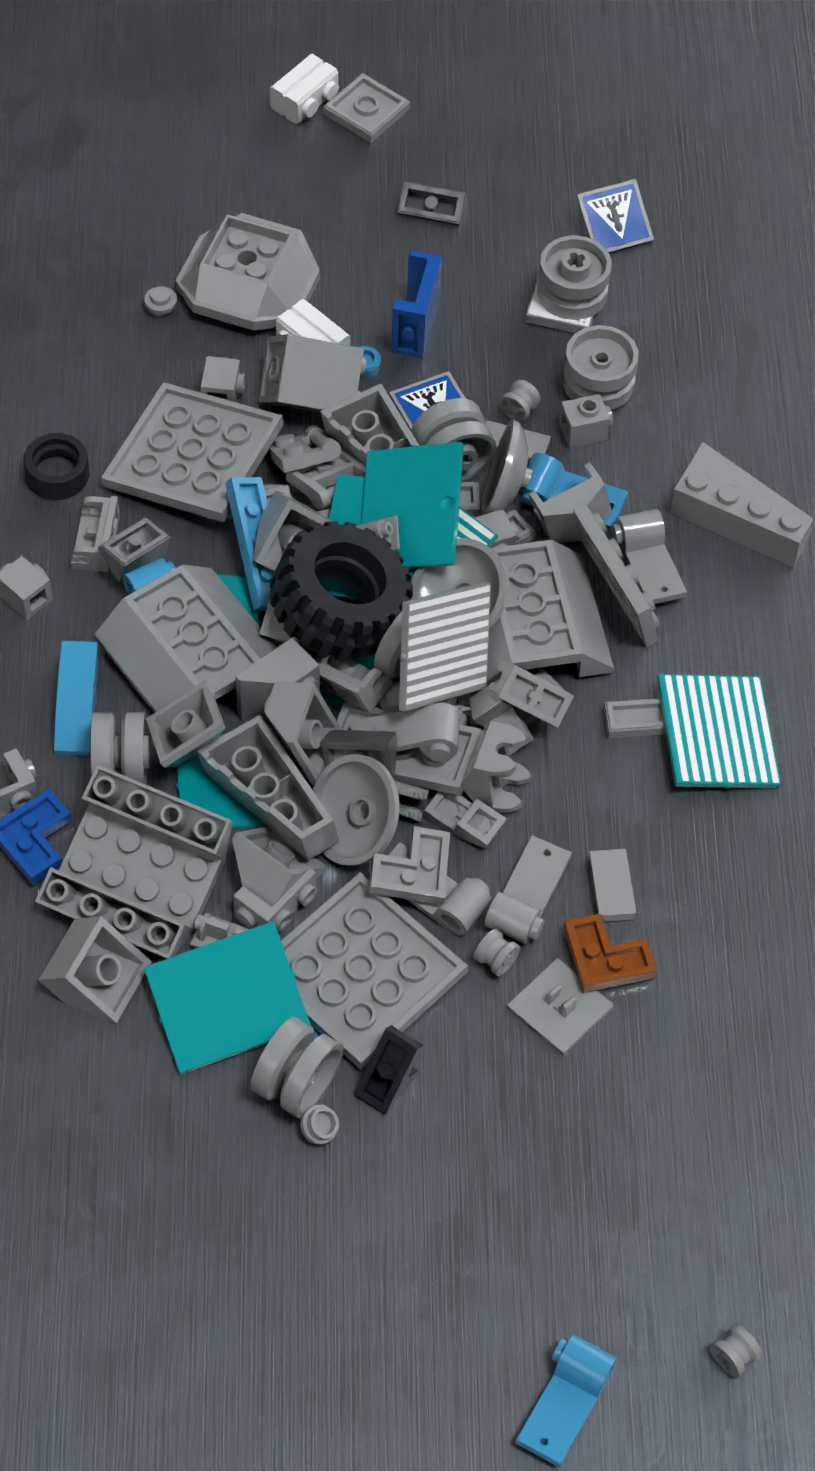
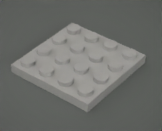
M163 382L102 475L103 487L225 522L231 512L225 483L231 477L253 476L274 439L284 425L283 417L276 413Z
M361 872L281 940L290 968L296 973L294 979L311 1026L320 1034H325L343 1045V1054L360 1070L369 1063L385 1028L392 1025L403 1032L468 972V965L391 898L385 895L368 893L369 879Z

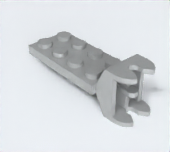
M588 462L583 467L589 479L545 502H542L535 491L529 493L528 496L535 507L533 509L534 514L549 540L557 543L582 541L588 554L647 648L659 642L656 628L660 624L653 612L656 607L649 593L646 590L641 593L638 588L639 579L630 564L624 566L620 559L623 557V554L615 539L608 540L604 533L607 531L604 521L612 513L605 484L593 465Z
M344 701L337 718V723L340 726L339 730H351L352 721L396 711L374 707L369 713ZM490 721L482 731L480 728L459 724L458 752L454 757L438 762L426 756L419 747L397 751L393 779L409 785L460 796L464 790L473 802L479 799L498 813L514 812L521 808L522 801L514 793L504 791L502 787L506 784L521 785L531 781L528 769L514 762L509 757L508 747L515 748L526 745L525 735L521 730L512 725Z

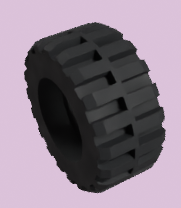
M338 521L325 522L323 527L320 523L307 527L306 531H300L293 537L291 543H288L271 578V592L269 594L270 604L272 607H275L273 613L279 624L284 623L283 629L290 638H297L299 640L298 644L306 650L308 648L316 650V655L324 658L332 655L335 656V660L345 661L350 656L354 660L367 658L368 654H376L386 631L402 612V602L411 600L413 596V586L410 582L411 575L408 567L402 566L404 562L402 556L398 551L394 552L390 548L391 543L384 537L379 539L373 535L374 531L368 528L364 530L356 528L354 523L345 522L344 525H338ZM317 578H333L348 584L358 592L365 604H351L333 597L321 586Z

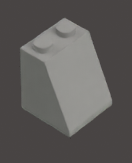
M290 334L269 336L258 403L320 412L361 393L358 390L359 379L363 376L366 368V358L363 357L364 348Z

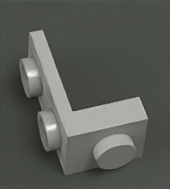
M17 748L3 754L6 772L13 784L0 789V817L15 811L38 796L35 768L29 758L23 760Z
M309 868L272 907L242 886L233 895L235 918L242 926L248 929L274 921L278 931L284 930L291 922L293 913L301 905L307 906L316 896L318 890L317 872Z

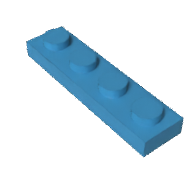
M231 477L225 484L253 610L266 611L270 600V582L275 571L253 560L259 520L268 505L262 477Z

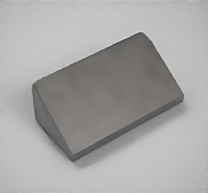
M404 181L397 213L460 225L467 196L463 192Z
M145 517L99 545L98 550L118 582L122 583L124 574L163 557L167 552L171 537Z
M331 730L320 741L325 768L342 756L358 754L376 759L386 767L392 777L395 775L396 732Z

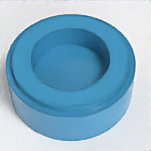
M360 346L359 348H364L363 357L366 358L365 372L360 378H372L381 369V355L372 347Z

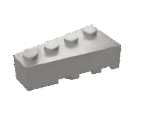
M378 384L320 411L326 436L336 440L341 448L365 465L367 462V451L412 447L413 445L419 446L382 384Z
M702 442L675 486L670 509L671 515L793 568L808 544L813 523L812 517L704 442Z
M261 715L256 716L197 750L204 773L307 860L340 842L334 820Z

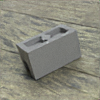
M88 496L84 498L83 504L86 506H96L99 509L82 508L79 529L70 563L71 569L109 572V567L100 554L98 547L117 534L120 519L118 497Z
M318 655L315 661L320 665V688L369 713L393 684L391 678L381 675L382 671L377 668L370 670L350 659L345 661L335 660V656L327 664V660L331 655H328L327 658Z
M501 659L497 666V670L502 673L501 678L497 683H490V690L497 693L496 697L558 728L574 695Z

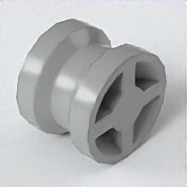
M516 380L510 386L509 393H505L499 400V407L509 419L524 422L530 415V410L535 409L541 402V396L531 383L525 380Z
M495 928L488 932L479 943L473 958L480 964L487 963L491 966V972L499 977L512 966L520 952V946L514 941L507 942L504 940L503 934Z
M738 1324L733 1325L728 1330L727 1337L724 1340H716L710 1346L711 1354L719 1366L735 1378L744 1373L747 1363L756 1362L762 1356V1350L758 1342L745 1328Z

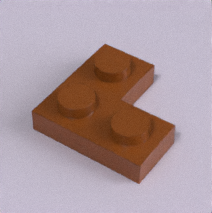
M601 913L564 921L563 929L583 993L657 977L658 970L647 938L610 945Z

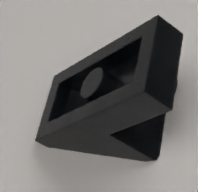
M392 1025L385 1028L354 1094L385 1114L388 1113L417 1075L418 1070L413 1066L424 1045Z

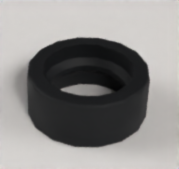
M63 433L43 435L28 445L24 453L26 481L31 490L42 497L62 499L75 495L85 487L90 477L88 452L83 443L74 436ZM52 456H65L77 462V466L71 472L62 476H49L37 470L39 463Z

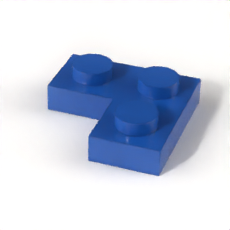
M47 789L0 820V848L32 885L45 878L50 867L56 870L61 867V856L45 838L71 822V813L50 789Z

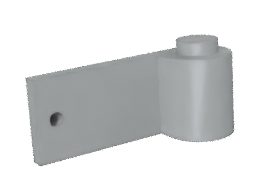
M656 508L616 517L615 524L611 525V536L620 545L628 564L634 569L639 579L638 586L641 593L646 590L654 604L687 597V590L665 546V526L660 511Z
M434 703L408 711H397L352 721L351 730L396 732L397 751L419 747L430 759L442 762L454 757L458 752L460 712L451 704Z
M531 836L503 893L498 892L493 899L486 915L485 927L490 929L496 928L502 934L524 944H527L530 938L537 940L545 922L541 917L572 856V852Z
M399 842L389 855L409 859L410 848ZM447 876L445 899L442 904L406 900L448 931L464 936L491 903L492 898L487 884L478 878H463L457 883Z

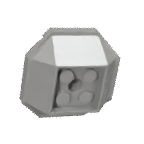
M244 213L236 216L226 214L212 229L199 236L175 282L176 290L183 296L193 313L255 331L276 327L278 316L288 309L291 310L292 306L302 299L309 302L320 280V269L301 230Z

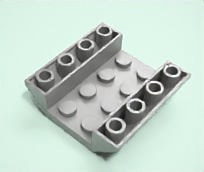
M553 540L491 548L499 555L506 567L509 591L502 614L489 629L487 686L501 678L502 673L497 670L501 659L524 670L575 663L579 677L613 673L614 666L583 555Z
M181 565L124 597L94 634L96 641L154 713L205 680L210 683L215 699H218L236 688L235 676L277 648L269 637L259 634L261 627L212 568Z
M97 764L82 796V799L89 805L60 869L56 870L50 867L35 902L74 919L102 916L132 944L167 959L174 957L194 932L195 920L199 914L202 915L222 870L233 821Z

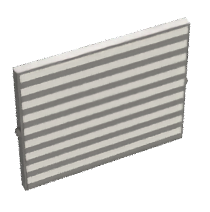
M483 582L402 602L399 710H412L487 687L491 583Z

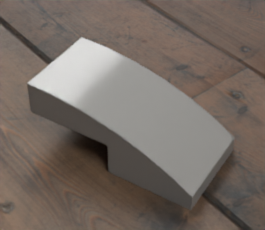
M438 791L422 815L423 818L439 828L450 832V834L484 848L489 845L507 820V818L479 799H476L472 804L460 795Z

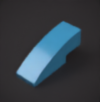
M62 641L56 700L54 755L91 756V723L93 712H96V686L100 659L98 642Z

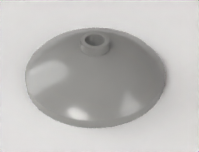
M511 419L499 440L497 452L491 462L480 504V516L506 509L513 502L520 487L526 489L530 482L532 469L527 468L529 449L524 430L518 421Z
M457 539L454 566L416 568L411 580L413 586L411 600L483 582L491 583L490 629L499 619L506 605L509 591L507 570L502 559L489 546L473 539Z
M350 754L334 760L322 771L313 787L314 793L334 820L340 841L322 853L330 860L341 865H363L371 862L374 853L381 854L394 836L399 819L397 787L386 767L372 757Z

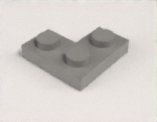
M414 826L411 832L409 859L374 853L371 860L368 893L442 904L445 899L450 832Z

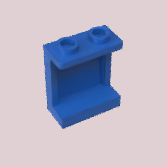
M410 251L408 257L407 298L415 302L395 299L392 315V353L424 358L440 301L442 256Z

